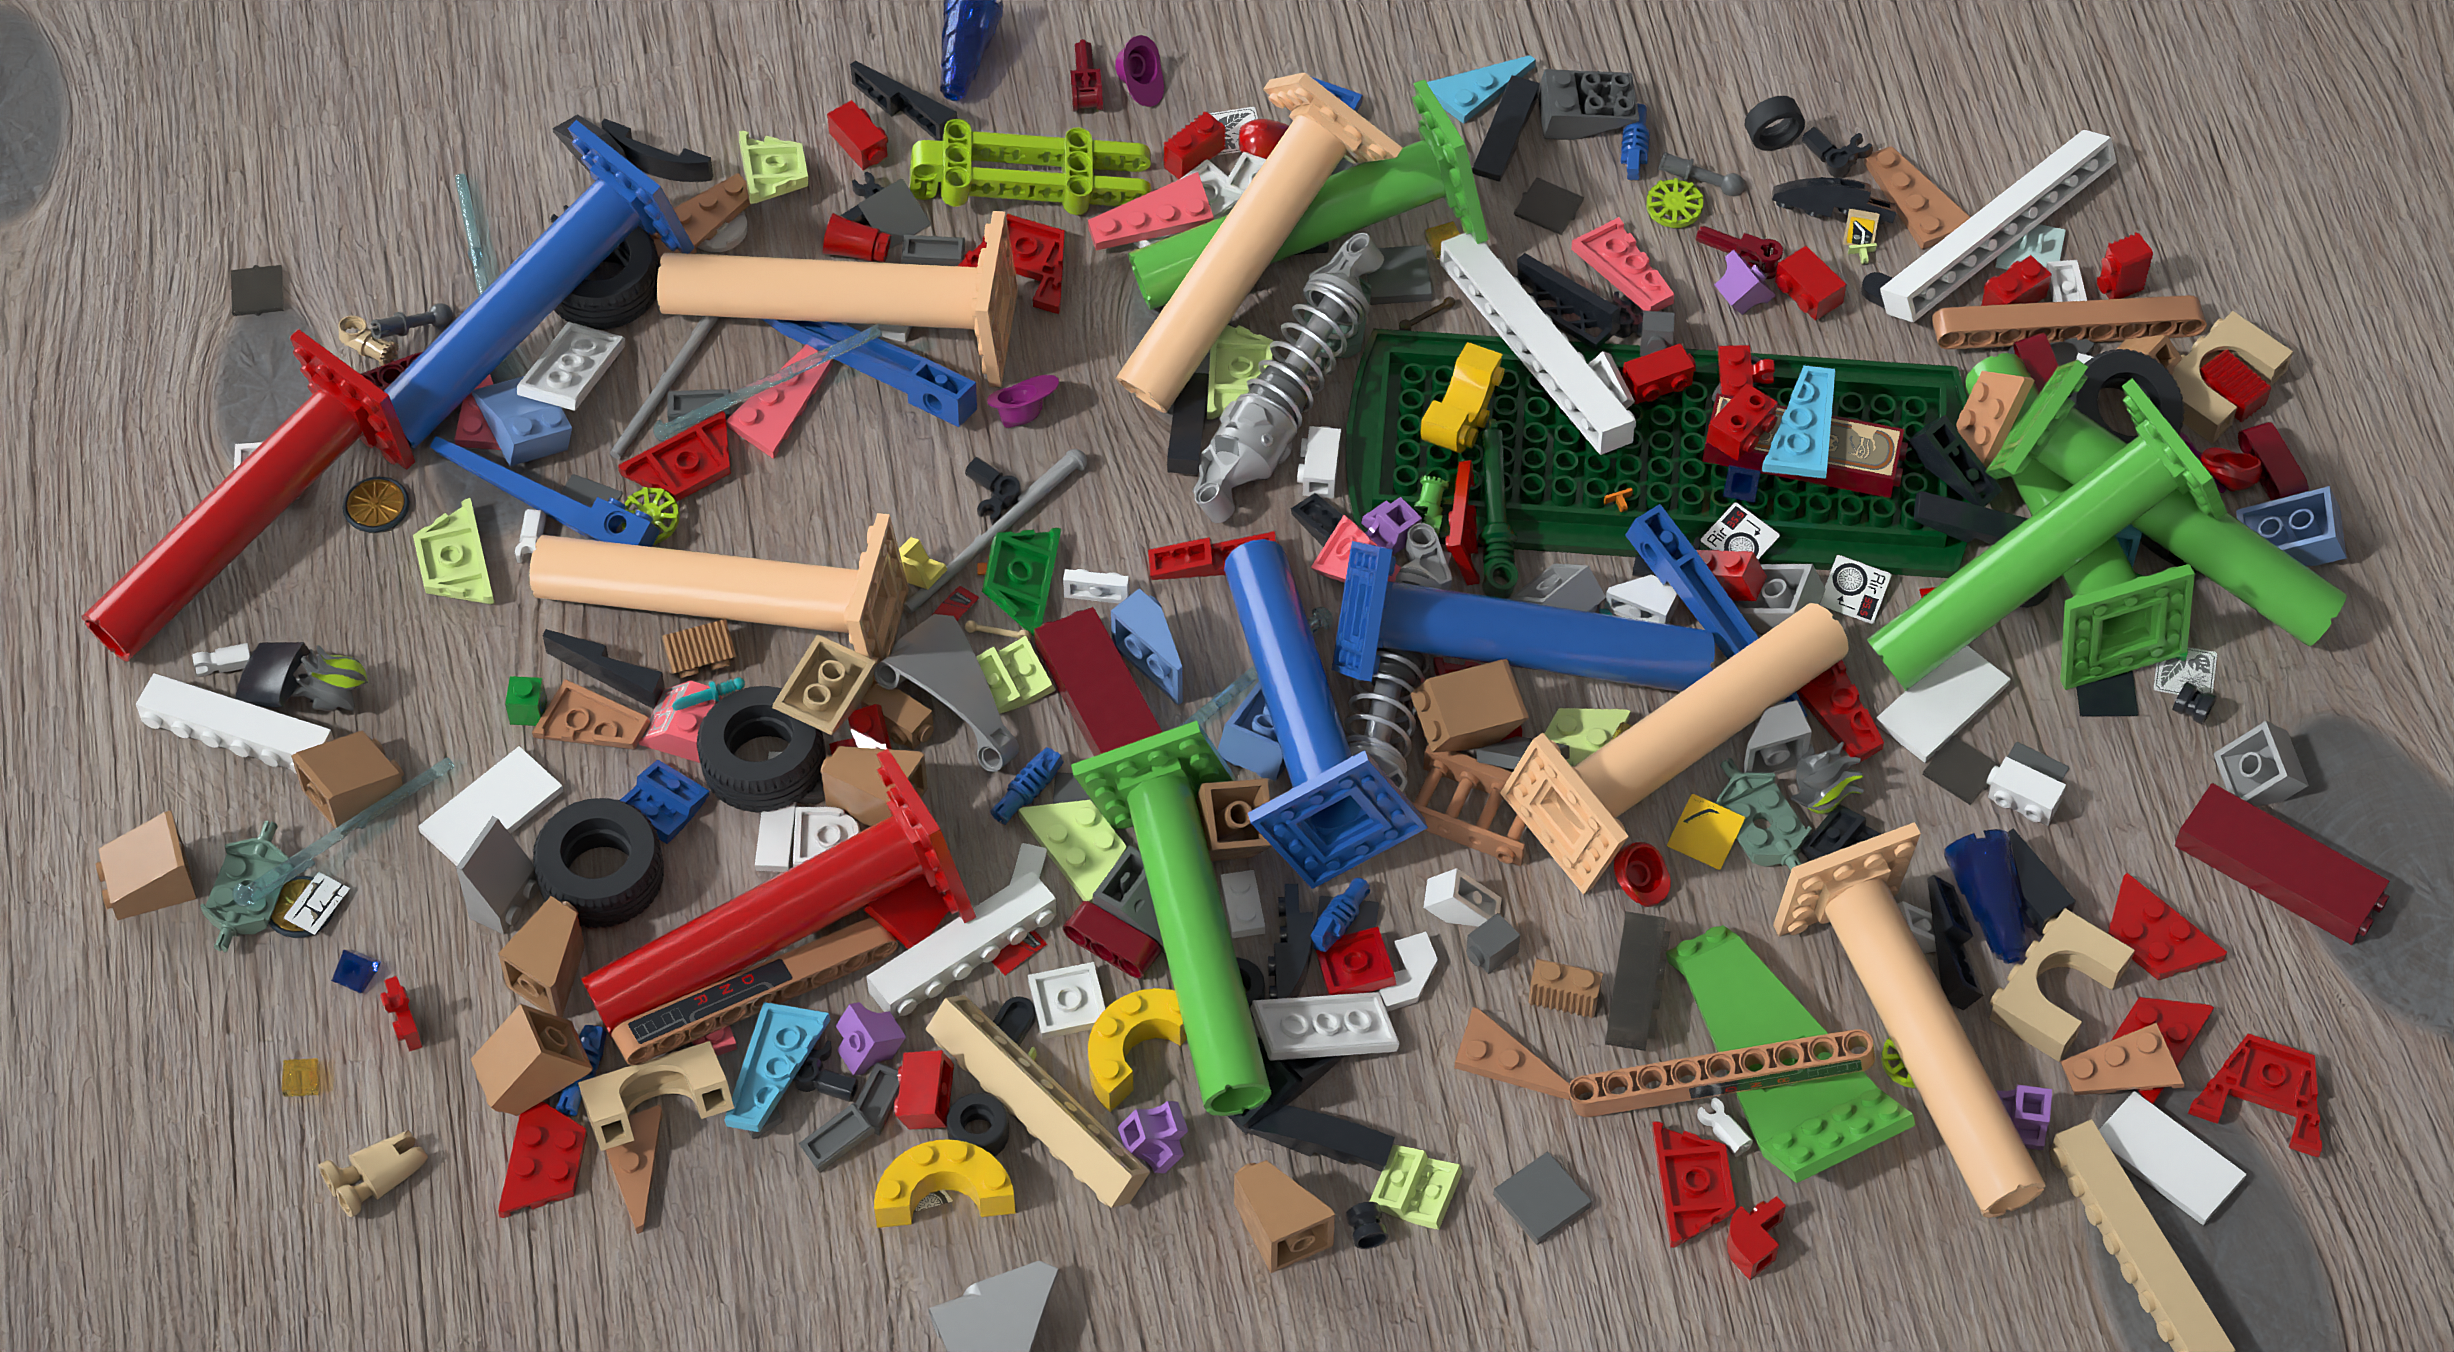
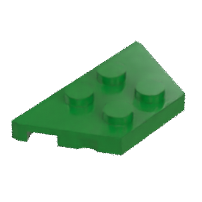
M1051 528L1049 532L1035 533L1034 529L1022 530L1020 533H1013L1011 531L998 532L992 541L982 592L1021 627L1029 631L1032 636H1035L1034 629L1040 627L1043 622L1061 534L1060 528Z

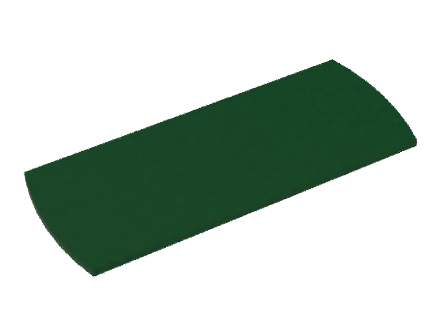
M1373 328L1361 357L1351 393L1346 429V479L1352 520L1364 532L1367 531L1361 524L1364 515L1386 500L1391 504L1400 497L1422 518L1421 523L1425 521V513L1414 509V504L1420 499L1423 485L1420 483L1421 477L1431 476L1432 479L1433 477H1436L1435 480L1441 478V480L1449 483L1448 489L1443 492L1440 507L1443 509V518L1438 535L1440 544L1446 545V536L1450 535L1449 512L1453 511L1458 465L1461 461L1471 460L1473 463L1475 487H1470L1468 506H1476L1478 542V535L1482 533V529L1487 525L1482 434L1487 430V426H1490V419H1496L1497 429L1502 431L1507 524L1517 533L1518 540L1514 543V549L1636 557V554L1639 553L1625 535L1636 518L1659 504L1692 546L1695 543V538L1699 537L1700 550H1712L1701 542V538L1736 502L1780 535L1758 559L1760 564H1813L1815 570L1831 571L1837 555L1888 572L1891 575L1949 578L1959 571L1967 543L1914 521L1916 494L1919 491L1966 503L1970 502L1927 469L1909 445L1905 461L1898 460L1897 467L1903 468L1900 486H1893L1891 498L1703 462L1705 442L1715 403L1712 401V397L1720 383L1718 351L1684 348L1687 354L1690 353L1693 356L1696 364L1692 385L1682 391H1673L1659 396L1653 401H1645L1636 405L1633 403L1626 410L1632 412L1636 421L1633 443L1602 455L1596 451L1500 336ZM1569 341L1573 348L1584 356L1587 364L1602 351L1611 354L1621 376L1623 375L1625 362L1642 357L1640 356L1639 345L1604 343L1596 351L1583 342ZM1467 342L1503 354L1500 367L1505 370L1500 385L1494 386L1486 409L1490 413L1485 427L1478 428V436L1473 448L1467 447L1462 453H1458L1422 440L1421 421L1433 400L1442 403L1449 388L1456 361ZM1751 353V355L1763 360H1774V382L1770 384L1758 383L1756 389L1777 401V405L1788 407L1803 366L1835 369L1832 415L1904 429L1902 442L1906 443L1926 424L1946 415L1958 431L1956 423L1968 400L1957 366ZM1632 488L1631 497L1624 498L1628 507L1627 511L1620 512L1616 501L1604 504L1606 495Z

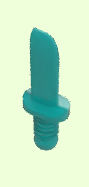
M737 677L734 680L730 679V681L727 680V682L724 681V683L721 682L717 685L714 681L709 682V689L674 701L672 704L673 710H681L712 699L718 702L720 701L719 695L723 696L722 694L726 695V693L729 694V692L732 693V691L735 692V690L743 689L745 681L741 677Z

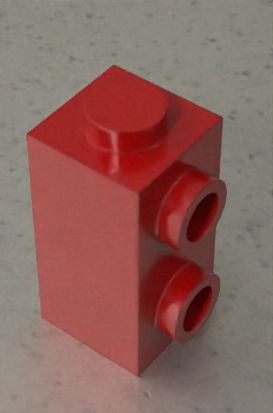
M850 100L827 113L829 134L862 170L876 165L888 157L887 134L881 127H876L873 124L868 112L864 108L860 109Z
M1680 343L1625 362L1622 378L1636 405L1645 401H1653L1659 396L1673 391H1682L1691 386L1693 373L1696 371V364L1693 356L1690 353L1687 354Z

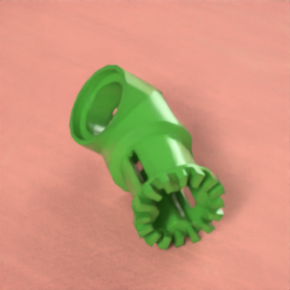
M1422 476L1420 483L1423 485L1420 499L1415 502L1414 509L1425 513V521L1423 523L1433 527L1438 536L1443 518V509L1440 507L1443 492L1448 489L1449 483L1441 480V478L1435 480L1436 477L1432 479L1431 476Z

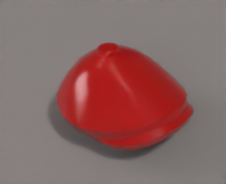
M1270 119L1251 120L1240 127L1239 148L1242 153L1246 152L1267 159L1289 126Z
M2218 447L2208 448L2200 455L2201 464L2229 491L2246 490L2260 480L2262 473L2261 461L2254 455L2236 453Z
M1635 842L1625 845L1616 854L1614 859L1615 876L1621 888L1633 901L1644 907H1653L1667 897L1671 887L1670 875L1662 855L1654 846L1646 842Z

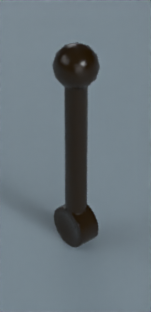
M1446 297L1443 303L1411 320L1404 319L1400 321L1399 329L1411 331V326L1444 308H1453L1455 305L1454 298Z

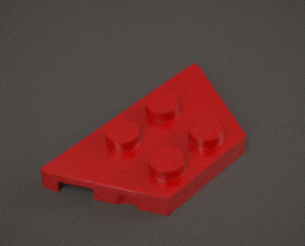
M724 411L619 464V473L621 476L644 487L664 489L673 496L676 502L731 474L727 423Z
M2126 873L2123 876L2107 934L2134 949L2132 960L2159 981L2172 977L2177 972L2186 973L2196 970L2200 964L2215 960L2216 963H2220L2226 958L2227 951L2130 874Z
M2139 997L2112 1040L2157 1023L2178 1068L2211 1016L2214 1007L2208 1004ZM2165 1087L2153 1088V1090H2137L2143 1098L2154 1105Z
M543 1101L520 1114L498 1208L500 1218L510 1217V1212L531 1206V1209L545 1206L550 1201H561L574 1197L588 1136L585 1127Z
M1656 1121L1652 1122V1135L1670 1248H1674L1734 1214L1736 1204L1726 1145L1711 1139H1701L1696 1134L1683 1131V1134L1663 1128L1664 1123Z

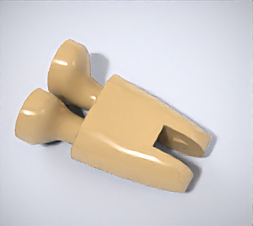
M408 1130L349 1155L352 1164L349 1167L339 1168L333 1161L325 1160L318 1164V1168L332 1195L337 1197L344 1212L349 1217H353L359 1214L362 1203L370 1196L375 1197L377 1200L416 1172L427 1161L428 1156L422 1147L412 1148L416 1139ZM359 1180L362 1181V1183L358 1184L357 1186H351Z

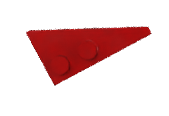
M1471 460L1461 461L1458 465L1453 511L1449 512L1450 535L1446 536L1447 552L1453 555L1467 586L1480 584V574L1476 572L1471 561V554H1478L1476 506H1468L1470 487H1475L1473 463Z

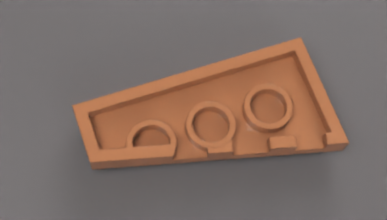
M1892 146L1873 152L1869 157L1864 158V165L1889 202L1896 204L1897 214L1921 250L1938 244L1971 218Z
M739 173L673 208L695 247L689 254H695L696 248L706 239L710 241L717 234L719 227L725 222L730 223L750 205L746 181ZM658 233L650 234L656 245L659 264L664 253H681L678 249L674 252L671 251L661 241L662 237Z

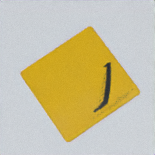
M1691 794L1667 846L1720 870L1742 827L1745 817L1698 795Z

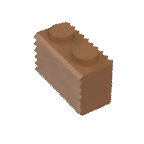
M726 619L662 636L671 674L679 673L680 679L699 674L698 667L711 665V669L715 670L730 666L729 659L736 657Z
M1537 958L1530 983L1528 1002L1530 1005L1536 1004L1537 1007L1542 1005L1544 1009L1546 1007H1549L1550 1010L1555 1008L1557 1012L1562 1009L1564 1013L1569 1011L1570 1014H1573L1575 1012L1577 1016L1582 1014L1583 1017L1589 1016L1591 1019L1595 1017L1601 992L1603 972Z

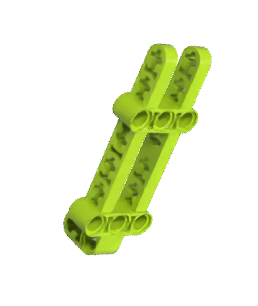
M952 119L945 124L943 141L921 140L913 145L910 162V191L916 199L928 200L936 195L938 182H941L942 200L953 207L964 205L968 201L969 196L1062 202L1063 208L1068 213L1082 215L1087 212L1090 204L1121 206L1150 193L1151 184L1144 179L1093 175V169L1141 172L1150 167L1151 152L1148 146L1141 143L1092 140L1090 132L1080 127L1069 129L1065 138L975 132L971 130L968 122L962 119ZM971 161L1062 167V173L971 167Z

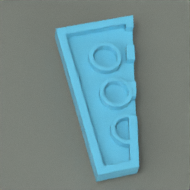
M1803 366L1788 407L1782 416L1781 424L1777 433H1775L1771 448L1763 462V472L1826 478L1835 369Z
M763 1002L732 1095L734 1109L727 1111L724 1119L727 1127L755 1132L761 1131L830 1022L829 1013Z

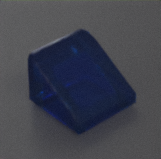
M1729 465L1723 497L1755 502L1761 471Z
M344 949L331 981L358 993H363L379 969L381 962L355 950Z

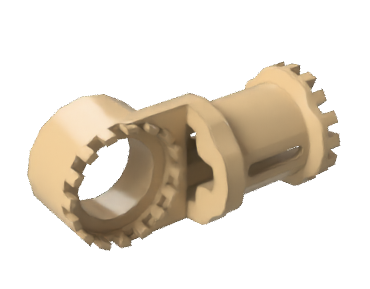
M350 315L340 320L338 328L339 340L342 344L344 343L345 346L357 350L361 356H369L379 361L381 366L393 362V358L396 359L394 355L399 353V344L392 341L388 342L384 339H375L363 318ZM348 328H358V330H361L358 333L346 332Z

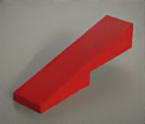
M1275 531L1214 544H1212L1210 537L1149 549L1150 577L1152 580L1226 575L1224 571L1225 560L1238 546L1252 540L1262 539L1275 541L1279 545L1280 543Z

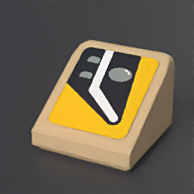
M1849 209L1843 244L1850 246L1874 243L1880 214Z

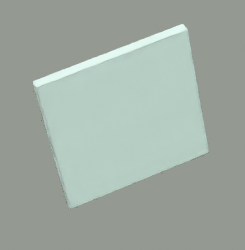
M2038 224L1997 256L1995 267L2008 270L2014 262H2021L2030 255L2045 268L2047 262L2060 261L2066 229Z

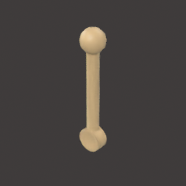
M969 620L965 624V629L969 633L981 631L1018 638V640L1026 636L1029 641L1031 633L1027 630L1017 632L977 625L973 620Z

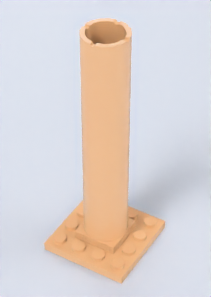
M1305 72L1271 79L1263 90L1270 95L1268 99L1279 108L1283 109L1286 107L1292 112L1289 117L1294 121L1115 378L1130 393L1135 392L1138 399L1162 413H1167L1341 159L1344 157L1353 164L1356 162L1364 163L1396 158L1402 150L1400 145Z
M993 211L991 224L986 223L984 236L987 246L981 249L977 267L664 253L660 260L661 267H659L657 275V300L662 314L975 329V336H977V341L979 342L978 352L979 355H983L982 373L987 374L989 387H1002L1018 294V284L1006 214L1003 211Z
M877 513L874 526L870 525L868 528V547L866 552L861 553L859 570L541 535L537 539L535 544L536 550L532 553L530 563L531 590L534 591L533 595L535 598L849 633V642L853 644L855 652L875 660V666L891 655L904 609L903 604L906 602L909 592L890 514ZM874 676L868 691L877 683Z
M1809 603L1576 766H1570L1561 755L1558 745L1554 741L1549 740L1544 733H1541L1532 740L1500 794L1584 895L1596 885L1629 837L1623 824L1617 817L1762 716L1766 708L1773 707L1776 703L1782 702L1843 659L1849 650L1848 639L1844 629L1838 620L1832 618L1833 614L1819 604Z
M1915 822L1793 867L1773 924L1778 936L1780 937L1788 933L1790 935L1799 934L1806 930L1809 925L1817 922L1821 924L1831 923L1983 1217L1992 1218L2004 1215L2006 1210L2014 1211L2035 1199L2044 1190L2045 1182L1894 899L1899 892L1921 834Z

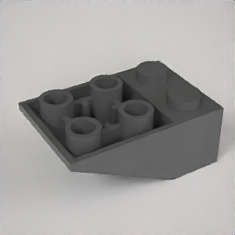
M1544 70L1538 93L1544 139L1575 140L1639 122L1632 73Z
M1129 845L1093 893V904L1152 938L1161 948V952L1166 954L1141 853Z

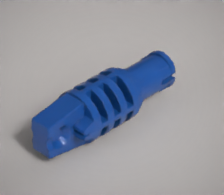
M1637 103L1639 122L1627 125L1623 130L1620 162L1621 164H1627L1628 180H1639L1641 164H1647L1650 132L1646 127L1647 107Z
M1046 747L1020 771V774L1008 784L1006 795L990 810L993 818L1006 825L1022 806L1030 805L1034 798L1046 787L1045 785L1052 781L1064 763L1062 755Z
M1354 878L1346 891L1335 896L1320 915L1311 933L1315 950L1326 952L1344 935L1357 918L1359 905L1370 893V889H1368L1370 886L1366 880Z
M585 1025L579 1035V1039L593 1069L589 1074L563 1089L556 1110L568 1116L570 1111L571 1116H577L582 1100L578 1082L596 1076V1071L600 1065L599 1062L603 1057L607 1032L603 1027Z

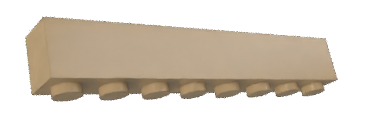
M965 995L945 998L925 1029L934 1037L935 1043L955 1057L957 1064L963 1070L970 1072L980 1081V1086L986 1092L993 1094L1003 1103L1006 1111L1016 1116L1026 1126L1029 1134L1040 1139L1049 1148V1152L1053 1157L1063 1161L1073 1171L1076 1179L1086 1183L1096 1193V1197L1100 1202L1111 1208L1129 1204L1150 1174V1171Z
M2091 1119L2056 1134L2050 1150L2053 1163L2065 1173L2072 1194L2081 1199L2085 1206L2088 1220L2092 1225H2097L2103 1235V1242L2107 1251L2116 1256L2121 1264L2123 1277L2128 1283H2132L2137 1290L2142 1308L2147 1313L2150 1312L2156 1321L2157 1331L2162 1340L2168 1342L2174 1352H2235L2236 1350L2093 1120Z

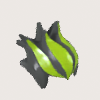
M317 645V657L313 650L310 649L309 659L306 656L301 658L307 673L298 674L299 678L296 679L302 687L295 690L292 695L294 697L305 696L310 698V703H313L314 709L333 711L339 706L353 711L355 703L351 690L368 683L366 671L362 664L353 657L330 655L320 645Z
M1841 742L1835 749L1815 754L1814 748L1810 744L1808 752L1799 759L1796 768L1797 785L1801 792L1793 795L1791 800L1808 807L1810 811L1817 814L1833 811L1847 795L1862 794L1864 792V789L1851 783L1853 780L1863 778L1862 772L1849 768L1853 764L1860 763L1861 759L1856 757H1839L1844 747V742Z

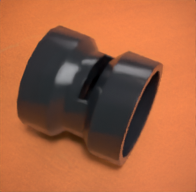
M2187 681L2177 696L2172 710L2181 715L2186 713L2192 716L2193 721L2203 725L2216 702L2217 696L2210 692L2203 693L2197 689L2196 685Z
M1363 1202L1348 1209L1346 1217L1348 1224L1355 1230L1352 1237L1357 1248H1375L1387 1241L1388 1232L1386 1226L1380 1223L1382 1212L1377 1202Z

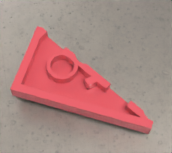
M490 374L475 389L493 385ZM471 392L462 403L454 439L455 444L467 448L501 450Z

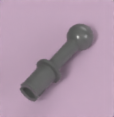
M1667 152L1663 153L1658 170L1683 178V181H1687L1689 176L1721 187L1724 194L1732 197L1738 196L1744 191L1745 182L1739 174L1730 173L1723 176L1692 165L1693 158L1688 160Z
M443 303L433 305L429 312L407 317L402 312H396L392 317L372 320L371 326H378L371 328V333L378 340L393 335L403 337L408 334L410 328L428 324L440 328L446 327L453 319V312L448 305Z

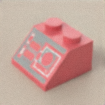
M688 681L664 689L650 717L651 723L640 739L639 745L700 763L697 750L698 731L703 718L718 702L712 699L677 711L673 710L672 704L679 698L709 689L710 687L694 681Z

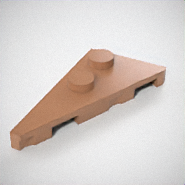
M1472 1008L1455 1060V1069L1570 1100L1568 1093L1570 1084L1480 1009Z
M660 1105L629 1115L628 1120L634 1141L605 1150L637 1234L643 1232V1227L647 1221L649 1192L652 1189L655 1154L659 1144L660 1121L663 1118Z

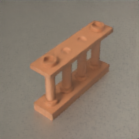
M1428 744L1424 753L1423 769L1429 771L1415 802H1411L1425 818L1428 827L1425 831L1494 856L1503 863H1513L1521 866L1524 859L1525 844L1520 843L1519 840L1526 824L1518 814L1506 837L1488 831L1502 800H1505L1500 792L1512 772L1494 765L1479 763L1477 759L1456 751L1432 753ZM1441 777L1459 782L1445 814L1427 808ZM1474 788L1490 794L1476 825L1457 819L1471 789Z

